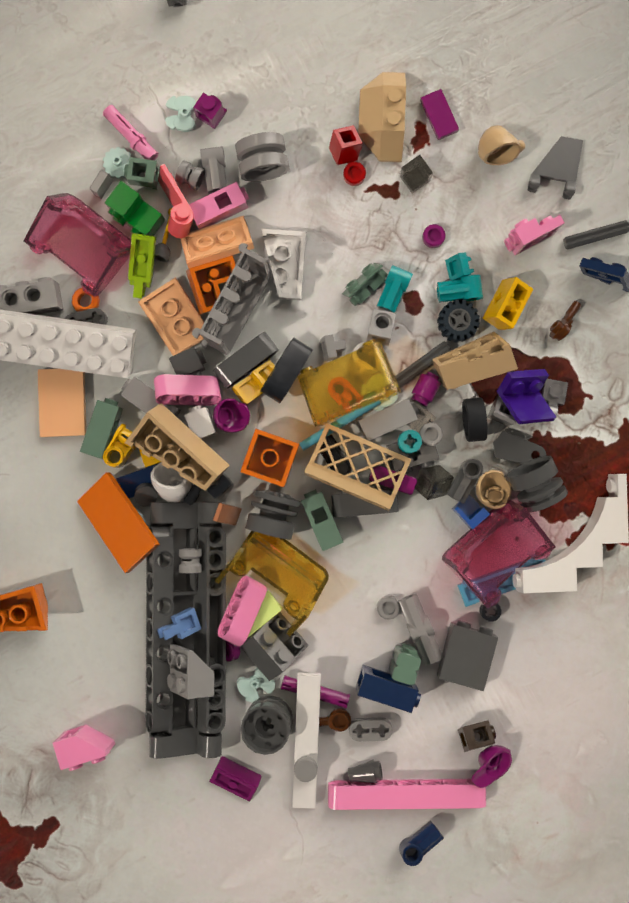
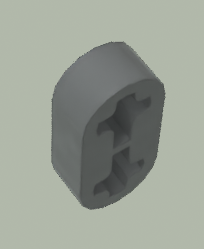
M98 308L71 313L65 317V319L69 320L75 319L76 321L88 322L97 313V315L102 317L99 320V324L107 325L108 322L106 313Z

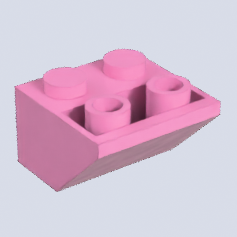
M88 725L64 731L53 742L60 770L69 768V771L79 769L83 766V763L89 761L95 764L105 760V756L110 753V750L115 745L113 738Z

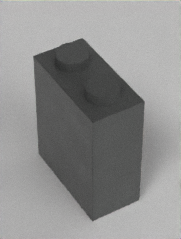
M458 620L457 624L451 622L442 652L443 658L440 660L437 671L438 678L484 691L498 637L493 634V630L480 626L479 630L471 628L470 623Z

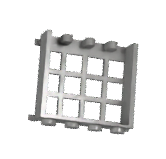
M245 243L239 245V251L242 254L202 328H195L192 331V335L198 339L199 335L204 338L201 342L203 348L206 349L209 345L227 356L271 278L267 259L248 250V245Z

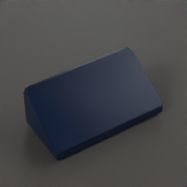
M158 464L116 478V481L129 499L134 497V492L138 485L142 483L152 484L151 472Z

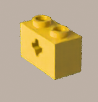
M517 277L502 279L482 319L499 330L513 329L533 288Z

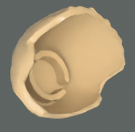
M489 470L479 477L476 484V494L483 505L491 509H498L504 507L510 499L512 487L502 471Z

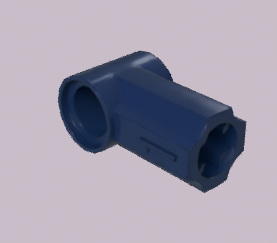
M430 820L412 837L402 840L399 846L400 854L407 865L416 866L422 861L423 856L443 840L444 837ZM409 848H416V852L412 856L406 855V851Z

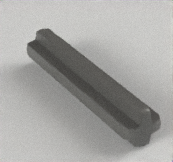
M624 220L567 236L563 239L564 247L568 250L626 234L629 232V222Z
M443 341L393 377V384L397 388H401L433 364L432 359L451 351L450 346Z

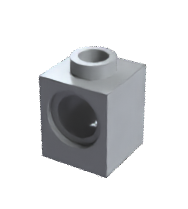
M386 308L374 309L367 341L389 346L396 313ZM383 322L387 325V328L381 329L376 323Z

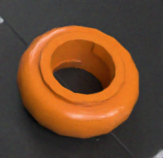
M82 287L74 292L72 305L77 312L99 307V295L92 288ZM84 295H89L92 298L91 304L87 307L80 305V299Z

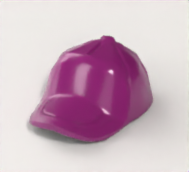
M494 745L480 752L478 755L480 768L473 774L471 779L475 786L480 788L487 787L509 770L512 764L510 749Z

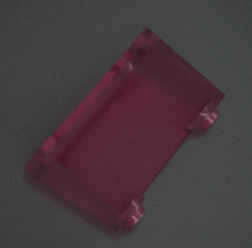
M69 193L46 197L23 240L30 246L33 252L37 254L52 253L83 278L80 282L83 291L94 297L102 293L129 259L131 249L130 238L80 199Z
M511 500L502 508L490 510V515L474 529L468 530L442 556V560L487 609L500 601L502 592L498 587L515 573V568H520L530 558L544 560L556 548L527 509Z

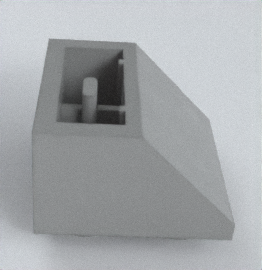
M170 644V651L167 654V660L170 665L167 684L170 691L186 699L214 696V671L192 650L176 644Z

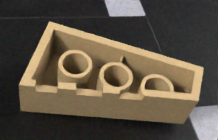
M162 403L146 413L125 442L130 447L136 446L141 449V453L147 457L152 456L158 459L164 467L168 469L173 468L180 472L181 477L205 491L230 466Z

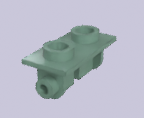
M371 263L362 270V275L357 280L353 279L346 285V290L342 294L349 298L352 297L349 301L354 306L357 304L361 305L371 295L366 287L369 285L375 291L386 281L385 277L388 274L381 269L383 267L381 264Z

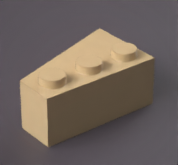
M495 332L432 359L440 383L447 390L518 369L510 344Z

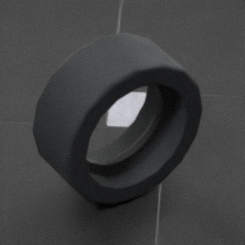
M483 398L463 399L462 418L466 440L468 442L485 441L488 434V423Z

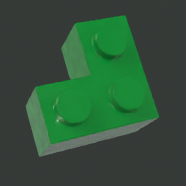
M122 181L119 182L104 202L109 208L108 213L113 217L112 219L123 227L125 224L131 227L132 230L130 232L132 234L154 236L165 221L160 212L146 203L139 193Z

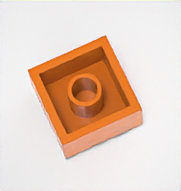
M255 429L240 472L285 487L300 444Z

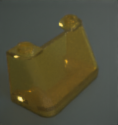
M369 340L362 344L363 348L314 369L312 366H309L300 371L301 375L297 376L315 427H321L331 420L339 419V417L384 400V397H393L402 393L381 341Z

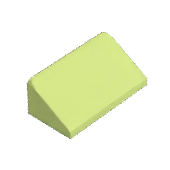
M269 590L266 592L247 638L283 609Z

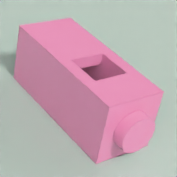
M237 182L189 204L193 211V218L198 228L202 229L247 209L246 201L249 200L245 188H239Z

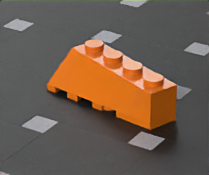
M42 583L0 595V632L48 630V603Z

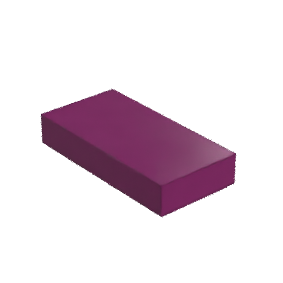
M442 89L420 98V102L437 140H441L459 131V127Z

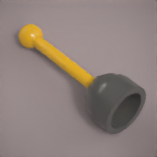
M172 208L168 210L169 218ZM169 218L162 243H158L155 246L154 259L162 262H168L170 257V249L166 245L169 235Z

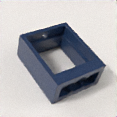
M362 665L356 684L358 696L412 713L414 707H418L421 694L418 693L419 690L416 684L409 685L395 681L388 672Z

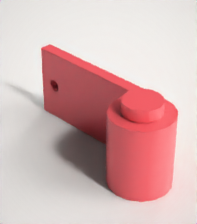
M165 164L160 165L158 182L173 205L168 223V231L175 238H185L190 233L194 214L177 186L174 177L168 171Z

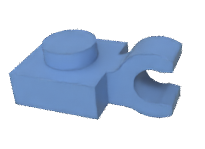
M190 607L171 616L173 623L158 628L157 632L160 638L164 637L167 640L176 634L178 638L183 639L201 630L195 609Z

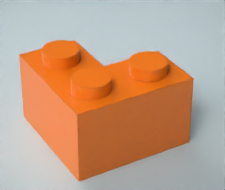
M233 255L186 270L200 314L209 312L213 308L221 293L218 285L227 282L235 267Z

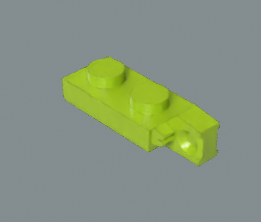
M132 234L128 280L129 285H134L133 298L142 299L145 296L146 287L150 288L156 246L155 236Z

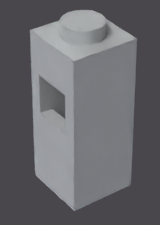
M133 377L132 380L128 379L122 386L123 392L121 396L144 413L159 405L156 402L155 391L136 377ZM164 405L176 417L181 411L175 405Z
M408 398L361 419L358 423L366 440L372 441L416 421L419 410L414 401L410 402Z

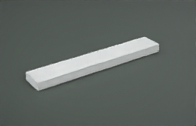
M298 673L294 765L299 758L304 756L311 757L317 764L321 674ZM294 774L293 808L315 809L317 775L309 782H302Z

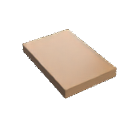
M244 216L192 231L185 238H180L188 268L240 253L239 245L241 243L247 244L248 250L254 249Z
M176 277L138 301L173 356L195 347L204 340L201 335H199L198 339L192 335L193 329L202 328L204 320Z
M38 369L40 437L85 436V372L65 369Z

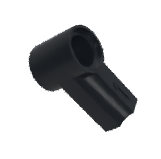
M332 434L325 438L328 446L337 443ZM323 442V445H322L321 449L326 448L324 442ZM340 446L330 450L334 461L346 457ZM328 451L321 453L327 464L332 463ZM349 460L344 461L348 465V471L343 474L346 475L352 472ZM331 466L330 469L335 471L334 466Z

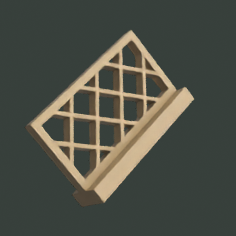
M326 423L304 474L389 511L411 459ZM328 431L337 433L341 442L328 446L325 439ZM356 441L360 444L362 451L349 455L345 444ZM323 442H324L326 448L321 449V447H322V445H323ZM343 445L347 457L334 461L330 450ZM377 450L381 453L383 460L371 465L367 452ZM328 451L332 463L325 466L315 463L318 454ZM364 454L368 466L356 471L351 459ZM398 459L405 462L402 471L392 474L388 464L389 461ZM349 460L353 472L346 475L340 474L336 464ZM385 463L389 476L377 480L373 467ZM334 466L335 471L329 469V467ZM370 469L374 481L368 484L361 483L357 474ZM355 475L356 480L350 478V476ZM399 475V478L396 482L394 477ZM391 478L394 485L392 494L389 495L382 492L379 482ZM376 484L377 489L370 486Z

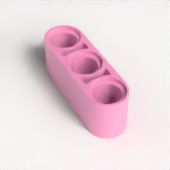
M163 374L154 378L155 398L158 404L212 406L221 401L219 379L215 376Z
M244 576L239 580L218 628L217 634L220 638L236 646L244 644L266 595L267 588L265 585L249 576Z

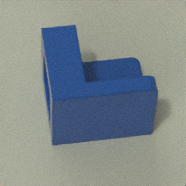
M471 495L467 497L464 504L458 502L452 508L470 529L477 527L490 515Z

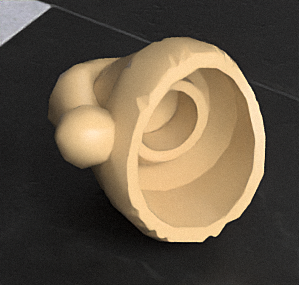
M491 126L485 130L480 138L478 155L489 165L508 164L516 159L519 153L525 149V143L522 140H517L502 126Z

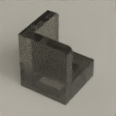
M418 155L401 168L399 176L413 194L430 182L433 172L421 155Z
M415 400L413 404L419 410V414H417L418 419L407 424V426L419 433L423 425L433 423L436 417Z
M441 465L422 468L417 475L415 489L427 500L446 495L454 477Z

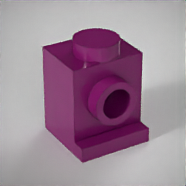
M202 93L193 107L196 117L216 129L227 112V109L222 106V102L216 96H208L205 93Z

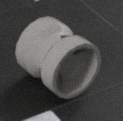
M183 160L177 169L175 181L180 184L186 183L191 189L198 190L204 179L205 169L195 168L191 166V163Z
M179 549V557L181 558L179 573L202 572V565L200 564L202 549Z

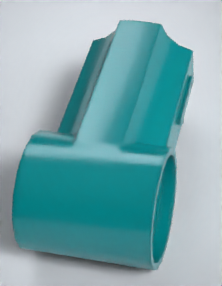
M392 265L377 307L386 308L395 313L413 273Z
M469 275L460 278V280L437 282L439 303L457 299L467 300L466 302L483 299L481 276Z

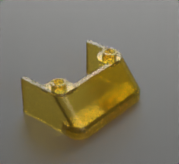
M250 531L215 582L219 584L229 571L237 576H245L250 570L255 572L286 595L283 602L284 609L295 618L286 633L291 636L309 617L329 579V575L323 566L286 539Z

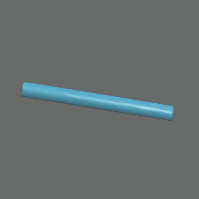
M376 395L332 422L331 425L342 428L381 404V401ZM324 428L299 443L303 451L319 441ZM329 430L327 436L334 432Z

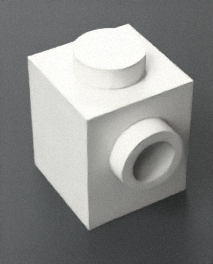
M201 405L188 409L189 413L184 415L188 427L201 440L218 434L207 407L202 408Z

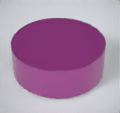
M437 224L427 226L422 235L424 244L429 248L440 247L446 237L444 229Z
M226 641V661L237 660L240 656V646Z

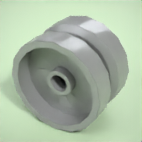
M262 132L242 138L235 144L237 158L241 161L239 169L242 180L250 182L271 180L286 174L290 170L287 155L283 154L286 150L284 137L280 133Z

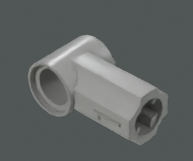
M223 146L200 149L202 167L205 169L208 194H212L227 186L224 167H226Z

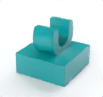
M466 252L458 253L445 260L450 281L460 280V278L471 275L474 272V269L469 268L468 262L472 259L466 255Z

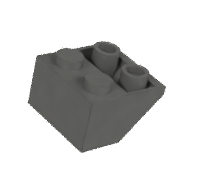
M279 612L247 638L240 648L263 675L271 681L283 673L306 649L308 644L282 613Z

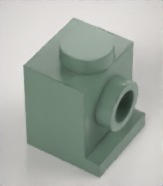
M130 157L129 164H126L124 168V177L130 185L150 187L157 190L160 167L155 160ZM145 172V177H139V174Z

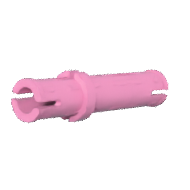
M113 105L106 107L103 111V116L130 143V147L133 150H137L144 159L156 160L159 153L146 141V137L143 134H139Z

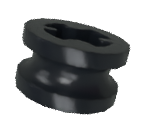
M486 600L481 604L479 612L485 620L493 622L500 618L502 610L495 601ZM494 605L496 607L493 609L496 611L495 615L489 614L486 616L485 613L487 611L485 608Z

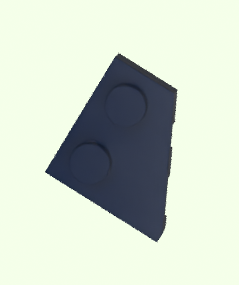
M595 257L590 259L582 258L579 267L584 275L609 285L611 282L622 284V290L629 292V273L625 266L619 263L606 264Z

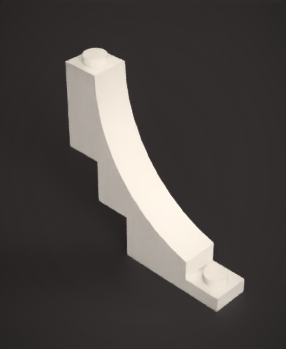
M608 474L606 489L609 492V497H597L594 510L587 525L568 548L542 563L515 568L513 585L516 591L521 593L577 591V568L603 567L602 544L629 543L627 474Z

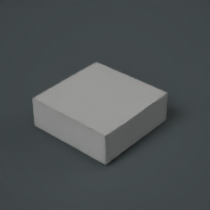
M100 170L91 184L90 190L95 196L102 199L113 180L107 172Z

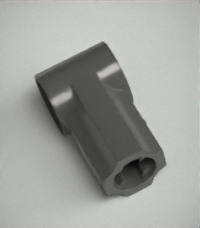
M476 459L464 461L446 495L464 504L476 481L483 474L482 463ZM469 463H473L477 467V471L473 476L469 475L466 471Z

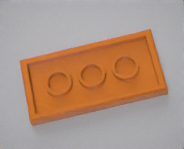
M106 472L77 500L124 573H130L160 545L111 472Z

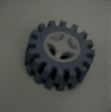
M459 299L454 300V302L450 301L440 311L437 319L438 330L442 332L441 335L443 337H447L448 341L453 340L456 343L466 341L477 331L480 324V315H477L478 310L472 307L473 304L471 302L468 304L466 303L467 300L459 301Z

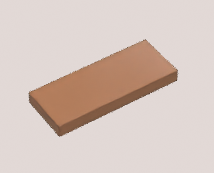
M219 503L213 521L236 526L242 508Z

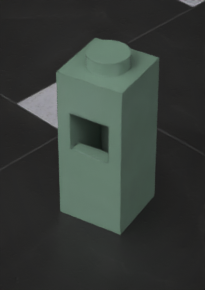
M105 398L104 402L97 400L80 452L103 459L104 451L116 432L123 408L117 406V401Z
M315 489L304 494L305 499L301 500L322 551L344 543L323 493H317Z

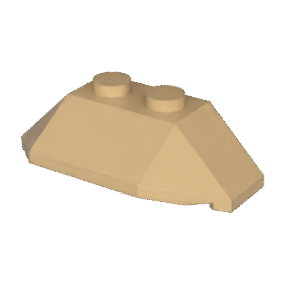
M382 72L360 89L358 135L379 162H402L406 106L405 73Z

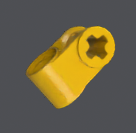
M121 424L103 454L104 462L114 468L124 466L132 452L137 448L136 446L130 447L125 444L127 439L124 435L129 437L132 434V431L127 429L125 424ZM118 451L120 453V460L117 463H112L110 456L113 452Z

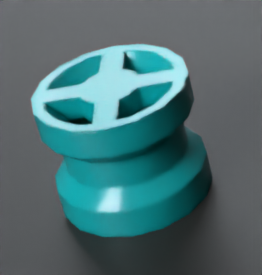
M407 430L399 435L398 447L402 452L413 453L420 449L422 438L417 431Z

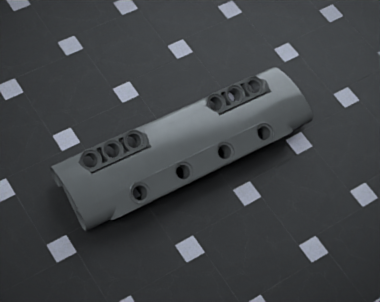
M151 502V525L149 529L160 544L146 557L145 720L146 728L149 732V757L161 759L198 754L204 758H217L222 755L221 731L226 722V640L220 638L217 633L226 611V534L222 529V523L213 521L218 505L222 502H195L193 505L185 502ZM197 528L198 549H202V556L200 557L202 572L198 573V589L197 573H179V565L181 564L179 549L197 548ZM213 531L215 534V538L211 542L209 536L210 533ZM162 554L164 562L159 565L157 559ZM213 554L215 560L214 563L211 565L209 559L210 556ZM213 577L215 583L213 587L210 588L209 581ZM163 600L164 606L162 610L158 611L157 605ZM190 607L195 609L201 630L183 639L178 638L177 634L167 640L164 637H159L157 629L172 624L171 616ZM170 644H176L192 650L206 665L214 670V698L211 702H209V697L198 698L197 726L196 698L186 699L171 692L167 684V677L170 674V665L167 660ZM163 646V654L157 657L158 649ZM163 693L162 701L157 703L158 695ZM214 716L213 723L209 725L210 718Z

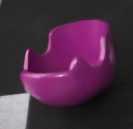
M233 398L224 399L214 407L213 420L220 430L234 433L246 428L249 424L250 412L246 404L240 403Z

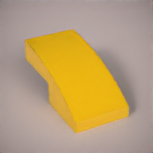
M270 359L232 387L233 392L242 403L248 405L263 394L260 390L275 367Z

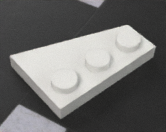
M261 229L279 299L301 300L306 232Z

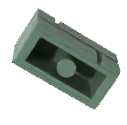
M402 643V646H395L392 655L394 659H391L389 666L393 680L409 685L415 684L417 678L416 671H419L422 661L417 653L418 651L415 650V646L407 643Z

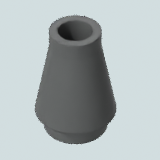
M373 759L358 766L348 768L349 781L377 783L379 780H383L380 761H374Z

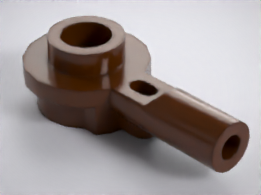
M574 301L566 311L564 318L552 324L549 335L552 339L560 341L568 335L572 327V319L581 307L579 302Z
M342 708L334 709L328 717H319V727L329 726L331 729L339 732L347 730L351 724L349 712Z

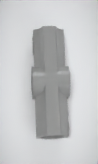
M412 594L398 600L407 621V628L413 642L417 645L424 665L438 662L443 658L442 653L435 640L432 624L424 613L418 595Z

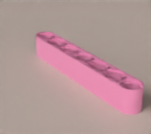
M471 779L379 780L377 783L334 780L328 782V807L334 810L486 807V787L480 788L475 786Z

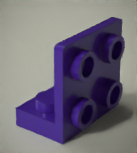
M545 369L507 372L497 390V393L518 424L549 422L556 419V415L539 392L549 377Z

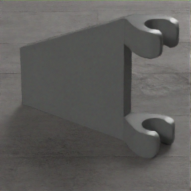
M561 136L531 174L527 190L535 193L540 185V177L566 182L562 197L570 200L576 190V178L583 140Z

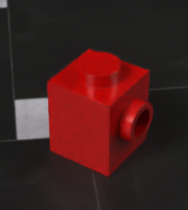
M355 126L335 129L332 132L329 149L337 165L358 160L363 143Z

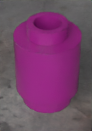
M431 372L421 374L411 392L413 394L411 400L424 407L432 403L441 386V383L438 381L439 377Z

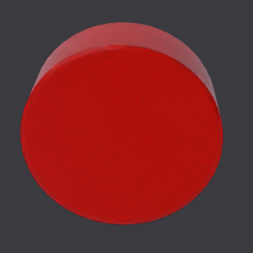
M359 162L348 163L343 172L345 182L351 186H358L363 183L366 176L365 167Z

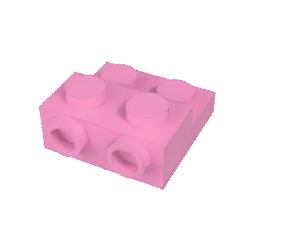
M561 215L555 218L549 216L540 221L539 224L536 218L530 221L524 219L517 223L515 228L510 231L509 237L504 240L505 246L510 252L512 251L514 255H517L554 235L565 222Z

